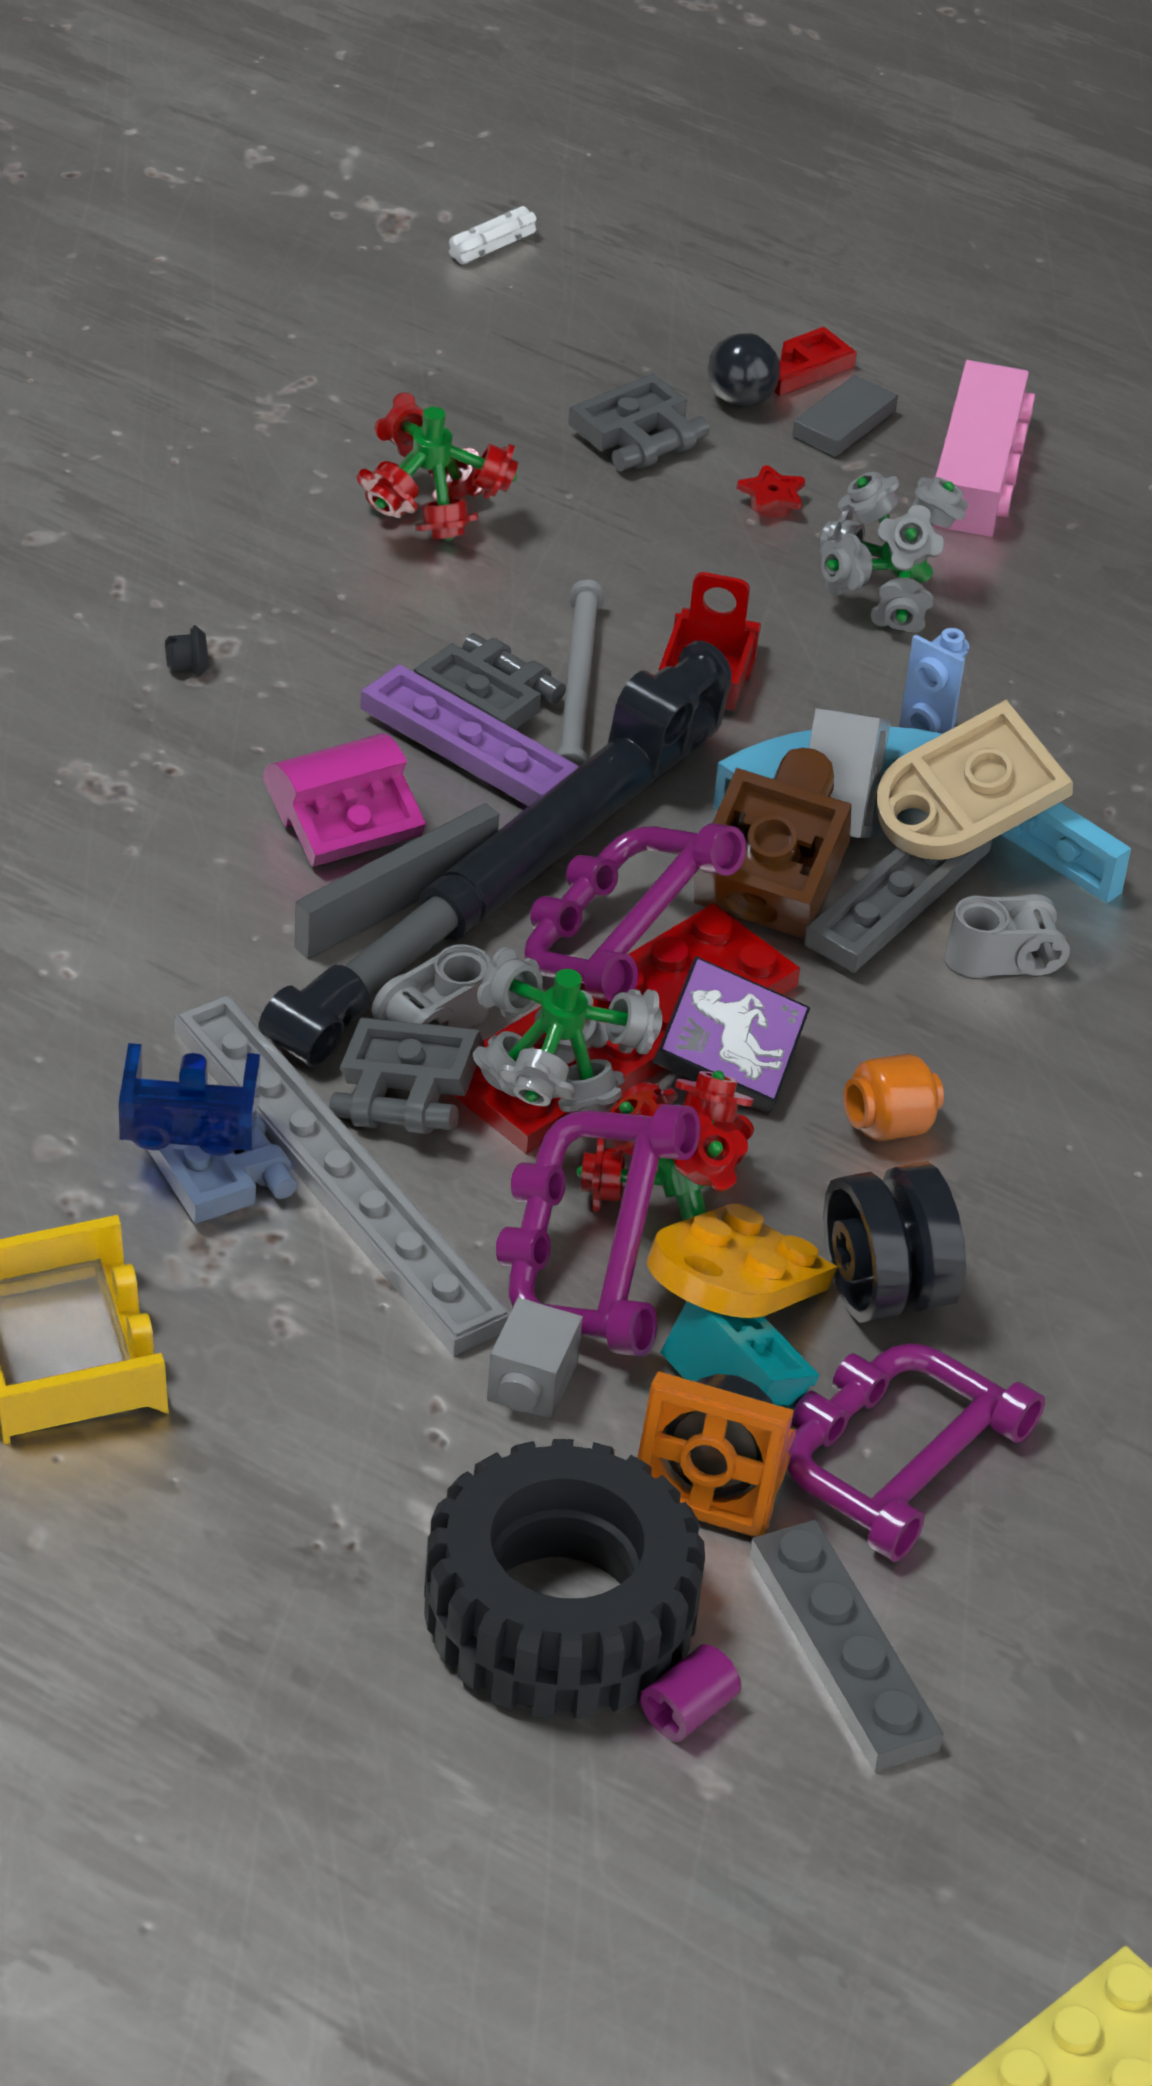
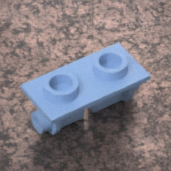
M947 628L932 642L918 635L913 636L899 727L942 734L954 728L958 717L957 706L965 664L964 657H966L969 650V643L961 630Z

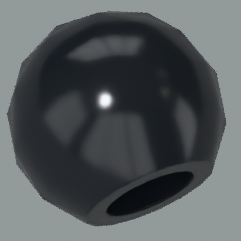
M742 333L730 335L718 342L710 354L707 368L708 382L716 396L729 405L740 407L759 405L770 398L778 386L781 369L780 359L773 348L756 334Z

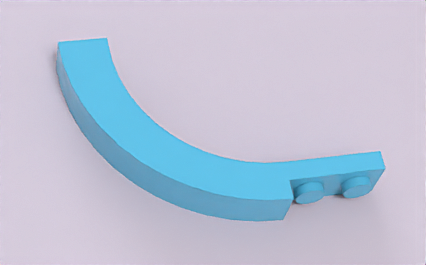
M890 726L882 776L898 758L942 735V733ZM812 730L791 733L763 741L718 762L713 808L718 811L736 768L773 779L782 758L788 751L802 747L809 748ZM1061 802L1001 834V836L1032 854L1106 904L1122 894L1131 848Z

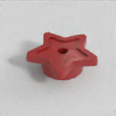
M764 465L757 477L738 480L736 489L750 495V506L756 513L766 517H781L790 513L792 509L799 510L802 508V500L797 493L805 486V478L802 476L781 475L771 466Z

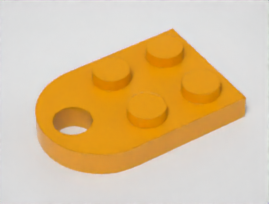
M728 1204L660 1229L656 1234L647 1257V1267L650 1273L660 1284L675 1295L701 1308L740 1318L766 1316L828 1290L838 1266L820 1257L817 1247L809 1241L797 1236L779 1233L763 1223L764 1218L760 1213L741 1204Z

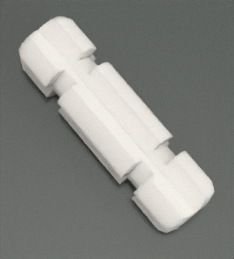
M520 206L508 211L506 214H501L470 228L469 231L460 232L449 240L451 248L448 251L452 259H456L459 264L464 265L477 260L480 256H486L516 242V239L518 241L531 236L536 231L534 223L537 220L534 212H529L525 206Z

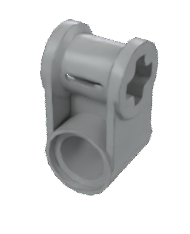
M1030 894L1016 897L970 896L959 901L955 907L945 949V961L949 968L957 974L969 978L1023 974L1041 976L1060 969L1067 962L1070 956V945L1065 935L1057 931L1055 926L1057 911L1051 899L1044 895ZM1034 911L1039 913L1040 919H1036ZM1035 951L1038 958L1035 959L1031 952Z
M466 944L453 945L443 949L437 956L413 970L388 981L377 993L373 1001L371 1010L373 1018L468 1029L480 1025L487 1019L490 1008H485L478 1003L477 991L483 983L486 970L491 965L490 958L483 950Z

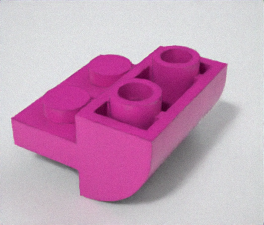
M385 733L269 764L265 768L262 777L284 827H294L311 867L422 836L426 826V822L403 775L407 760L398 744Z

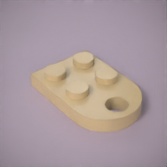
M1006 699L893 762L883 774L878 786V818L887 838L902 851L924 859H949L974 850L1072 796L1073 781ZM909 808L921 809L928 814V817L923 822L915 825L904 824L896 818L900 812Z

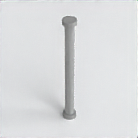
M587 579L576 582L570 590V604L574 608L561 744L560 749L555 752L578 766L588 760V756L584 752L596 615L604 601L602 586L593 580Z

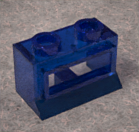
M128 1043L118 1102L119 1140L133 1141L138 1147L152 1151L164 1149L169 1144L199 1146L202 1151L214 1156L229 1155L236 1149L252 1151L257 1108L260 1103V1054L247 1053L242 1087L208 1084V1062L203 1055L198 1053H188L182 1057L179 1082L142 1079V1044Z

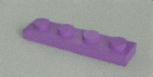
M398 664L361 690L360 709L527 806H530L579 767L401 664Z

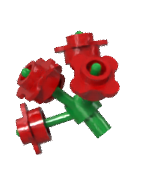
M402 392L393 398V407L386 417L377 420L374 432L381 441L389 440L396 445L398 454L405 457L400 465L390 461H383L373 472L361 469L356 476L357 482L365 488L366 500L373 508L382 514L400 518L404 512L413 514L418 509L414 499L419 494V488L412 479V476L419 468L428 470L435 482V489L433 491L435 501L422 505L424 522L414 524L415 531L431 530L433 539L451 541L454 537L465 534L464 526H466V523L479 519L477 512H467L466 499L460 497L467 495L476 497L484 491L483 497L490 499L491 496L495 497L498 490L507 492L511 483L517 480L516 471L519 462L511 459L515 445L510 443L507 448H500L489 443L481 457L478 451L473 448L461 449L452 445V433L445 428V411L434 406L423 410L415 404L413 395Z
M716 1070L713 1073L700 1071L697 1082L684 1079L676 1080L675 1087L687 1091L684 1106L693 1107L698 1114L700 1121L699 1143L695 1153L688 1160L659 1158L658 1171H656L653 1185L662 1186L665 1197H676L682 1221L707 1212L701 1192L702 1188L711 1185L717 1191H725L735 1184L737 1179L734 1172L735 1166L744 1159L748 1151L747 1140L754 1134L752 1122L747 1117L737 1114L738 1105L750 1107L754 1099L735 1092L738 1081L725 1076L720 1070ZM644 1082L624 1091L622 1097L609 1112L654 1116L656 1110L661 1105L672 1104L678 1095L672 1088L664 1091L660 1089L658 1084ZM598 1138L597 1152L584 1153L582 1166L577 1169V1176L581 1178V1192L593 1193V1212L600 1213L602 1200L621 1201L623 1183H626L629 1169H625V1153L632 1155L635 1142L612 1140L611 1144L614 1148H606V1139Z

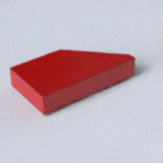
M825 326L786 340L782 346L780 377L775 393L778 396H782L855 367L857 352Z

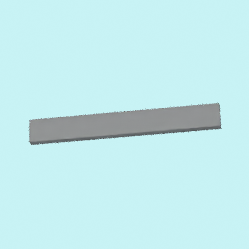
M229 994L174 1016V1033L228 1095H238L245 1106L253 1107L265 1122V1136L269 1142L279 1145L291 1161L292 1170L453 1357L500 1335L510 1312L266 1035L260 1032L258 1026Z

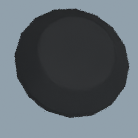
M193 625V628H190V634L169 635L165 640L167 667L172 671L193 669L194 675L197 674V677H201L208 668L205 632L196 625Z

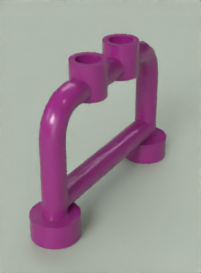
M716 823L705 825L699 833L656 826L640 827L617 837L604 848L598 857L586 855L574 857L570 861L566 873L570 889L561 899L542 896L532 906L530 921L534 930L525 943L524 959L531 958L535 960L539 965L541 975L545 977L555 978L556 973L562 969L577 971L582 978L581 984L585 985L586 991L593 999L611 1003L617 994L621 992L628 993L629 990L636 988L638 969L633 958L627 954L699 869L707 873L725 876L734 874L741 867L745 858L746 842L744 835L737 827ZM644 851H657L678 855L589 959L549 952L560 936L569 938L579 931L583 918L582 911L596 895L606 896L613 892L618 882V870L629 858Z
M663 1104L656 1110L654 1116L590 1110L571 1112L553 1124L544 1135L538 1149L535 1164L519 1163L511 1177V1193L514 1200L526 1203L521 1228L509 1226L503 1228L496 1242V1256L499 1264L511 1267L508 1298L512 1308L519 1297L583 1316L581 1336L607 1339L608 1346L613 1353L644 1357L650 1352L657 1333L656 1312L650 1303L628 1300L659 1158L688 1160L697 1149L700 1138V1121L693 1107ZM583 1137L635 1142L597 1310L544 1304L535 1295V1282L538 1270L546 1267L551 1254V1240L547 1230L552 1208L561 1202L565 1193L566 1178L562 1169L564 1155L573 1141Z
M908 1343L893 1346L877 1355L871 1362L855 1353H851L840 1363L834 1374L832 1386L838 1392L830 1400L815 1391H809L796 1405L791 1425L797 1430L789 1450L791 1458L787 1471L790 1477L805 1491L870 1530L868 1546L891 1561L897 1562L914 1546L924 1524V1514L907 1503L990 1423L994 1431L1015 1443L1025 1440L1040 1420L1045 1407V1397L1021 1382L1012 1384L1006 1390L947 1354L926 1345ZM918 1371L929 1375L972 1401L962 1413L872 1498L819 1467L812 1459V1454L821 1445L830 1447L841 1437L848 1420L863 1406L867 1409L873 1408L885 1394L889 1382L901 1372Z

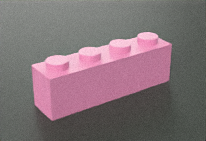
M966 360L936 477L946 479L956 485L963 492L962 498L968 502L969 506L964 511L966 513L964 519H955L950 528H944L935 524L932 527L993 537L997 516L1008 518L1013 488L1016 485L1020 459L1023 455L1028 425H1030L1035 401V393L1026 392L1029 371Z

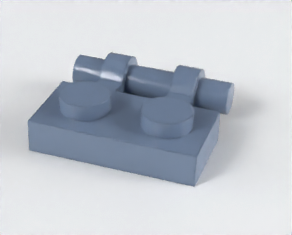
M233 1094L224 1097L217 1106L219 1114L212 1117L209 1116L200 1100L139 1120L140 1140L195 1224L254 1205L256 1200V1182L261 1186L268 1187L277 1199H285L291 1196L297 1189V1182L290 1173L291 1161L279 1145L269 1142L265 1136V1122L253 1107L245 1106L238 1095ZM232 1144L235 1148L243 1149L244 1153L235 1155L229 1145Z

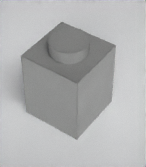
M518 1297L490 1354L487 1400L505 1405L516 1411L528 1412L552 1420L578 1364L583 1316Z

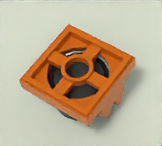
M658 1371L651 1383L637 1458L652 1467V1477L657 1479L663 1475L681 1493L680 1503L686 1502L692 1508L698 1521L752 1537H758L767 1534L770 1527L776 1495L783 1482L791 1458L789 1450L796 1434V1430L790 1428L794 1410L774 1405L771 1398L762 1389L740 1376L714 1374L694 1382ZM664 1459H667V1460L669 1461V1463H670L672 1469H673L687 1484L691 1485V1486H692V1489H689V1488L685 1487V1486L669 1471V1469H668V1467H667V1465H666ZM751 1484L755 1485L745 1494L730 1498L713 1497L714 1494L727 1495L743 1491Z

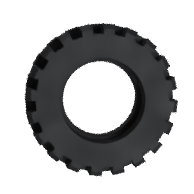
M553 1439L552 1445L546 1447H536L534 1441L513 1446L510 1455L502 1458L496 1452L476 1463L474 1475L468 1471L460 1475L447 1489V1497L437 1504L431 1518L430 1535L427 1541L424 1616L427 1630L435 1637L434 1647L443 1661L451 1668L458 1665L457 1677L479 1693L483 1688L491 1691V1700L511 1710H514L516 1704L532 1708L533 1716L551 1719L554 1718V1711L573 1712V1718L579 1719L596 1716L600 1707L609 1705L614 1712L637 1702L639 1690L643 1691L687 1656L690 1650L691 1637L695 1635L705 1564L704 1540L698 1535L700 1524L692 1508L686 1502L680 1503L681 1493L663 1475L655 1479L651 1476L652 1467L633 1455H630L627 1460L615 1456V1450L611 1446L593 1442L592 1449L573 1446L574 1439ZM551 1557L570 1558L584 1561L604 1570L615 1578L620 1585L595 1596L560 1598L533 1591L517 1582L507 1572L518 1565L536 1559Z

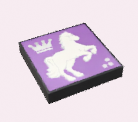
M695 956L688 969L652 1062L697 1082L700 1071L713 1073L716 1070H720L725 1076L738 1081L735 1092L754 1099L751 1107L769 1114L778 1098L811 1007Z

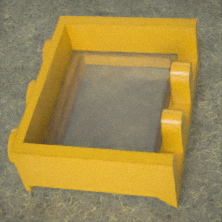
M113 1215L0 1239V1433L3 1444L11 1443L10 1436L146 1406L169 1414L165 1362L162 1353L154 1354L153 1332L148 1313L141 1314L139 1310L138 1287L132 1263L125 1265L119 1216Z

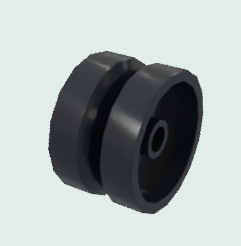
M928 1161L890 1168L886 1171L883 1180L869 1171L838 1177L830 1181L825 1193L823 1210L825 1245L829 1262L838 1266L833 1279L839 1296L850 1315L861 1323L900 1315L905 1304H908L917 1312L958 1302L964 1290L966 1275L965 1241L959 1212L950 1187L937 1167Z

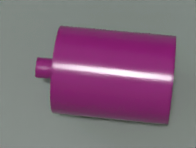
M702 1644L642 1691L640 1698L641 1706L647 1719L659 1733L669 1740L679 1742L738 1696L741 1692V1680L733 1662L722 1651L712 1645Z

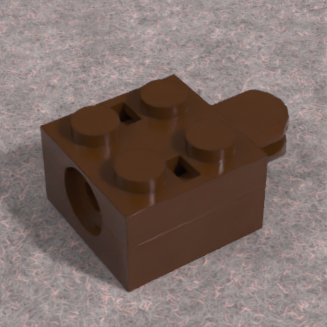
M811 748L792 749L782 758L773 779L740 768L735 769L713 823L734 826L742 832L746 842L745 858L741 867L734 874L728 876L707 873L699 869L693 875L694 904L707 907L714 903L728 915L805 939L807 926L820 915L849 845L851 833L852 804L830 797L834 789V771L832 762L825 754Z

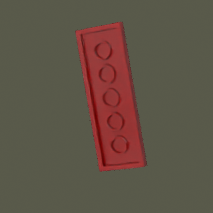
M712 903L628 954L633 958L638 969V981L635 990H639L641 995H644L647 990H654L659 996L662 1026L659 1036L653 1042L651 1050L647 1054L637 1053L636 1048H633L631 1053H623L619 1050L618 1044H613L608 1040L606 1045L601 1048H587L590 1060H607L611 1063L613 1071L623 1073L625 1081L618 1086L622 1093L665 1069L652 1061L688 969L695 956L782 995L798 986L800 967ZM581 984L580 990L586 991L585 985ZM593 999L594 1007L609 1009L610 1002ZM541 1006L493 1035L509 1031L523 1037L535 1023V1015ZM546 1033L533 1045L534 1049H542L547 1036ZM490 1036V1037H488L487 1039L483 1040L484 1045H485V1048L488 1047V1040H489L492 1036ZM574 1060L572 1063L567 1064V1065H568L569 1067L575 1065V1064H576V1060ZM478 1065L466 1095H453L526 1155L541 1145L545 1133L557 1120L571 1113L560 1110L558 1104L559 1100L562 1099L560 1097L552 1098L547 1106H537L529 1104L518 1097L508 1095L504 1091L493 1087L484 1078Z

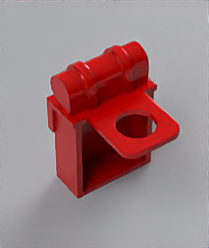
M700 572L695 575L692 584L690 608L683 607L681 613L675 614L674 627L658 670L659 672L665 667H675L678 664L683 648L694 641H705L714 645L723 653L732 672L731 685L725 706L726 710L731 711L736 709L745 681L750 680L756 662L761 632V623L747 620L750 586L746 581L708 572ZM711 588L728 590L734 596L736 606L728 612L712 610L704 601V593Z

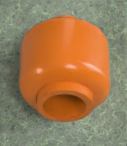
M909 1053L874 1058L860 1063L852 1074V1079H849L845 1084L843 1092V1103L849 1122L853 1127L860 1129L867 1138L876 1142L914 1137L928 1132L936 1120L937 1111L944 1102V1090L939 1076L931 1072L923 1059Z

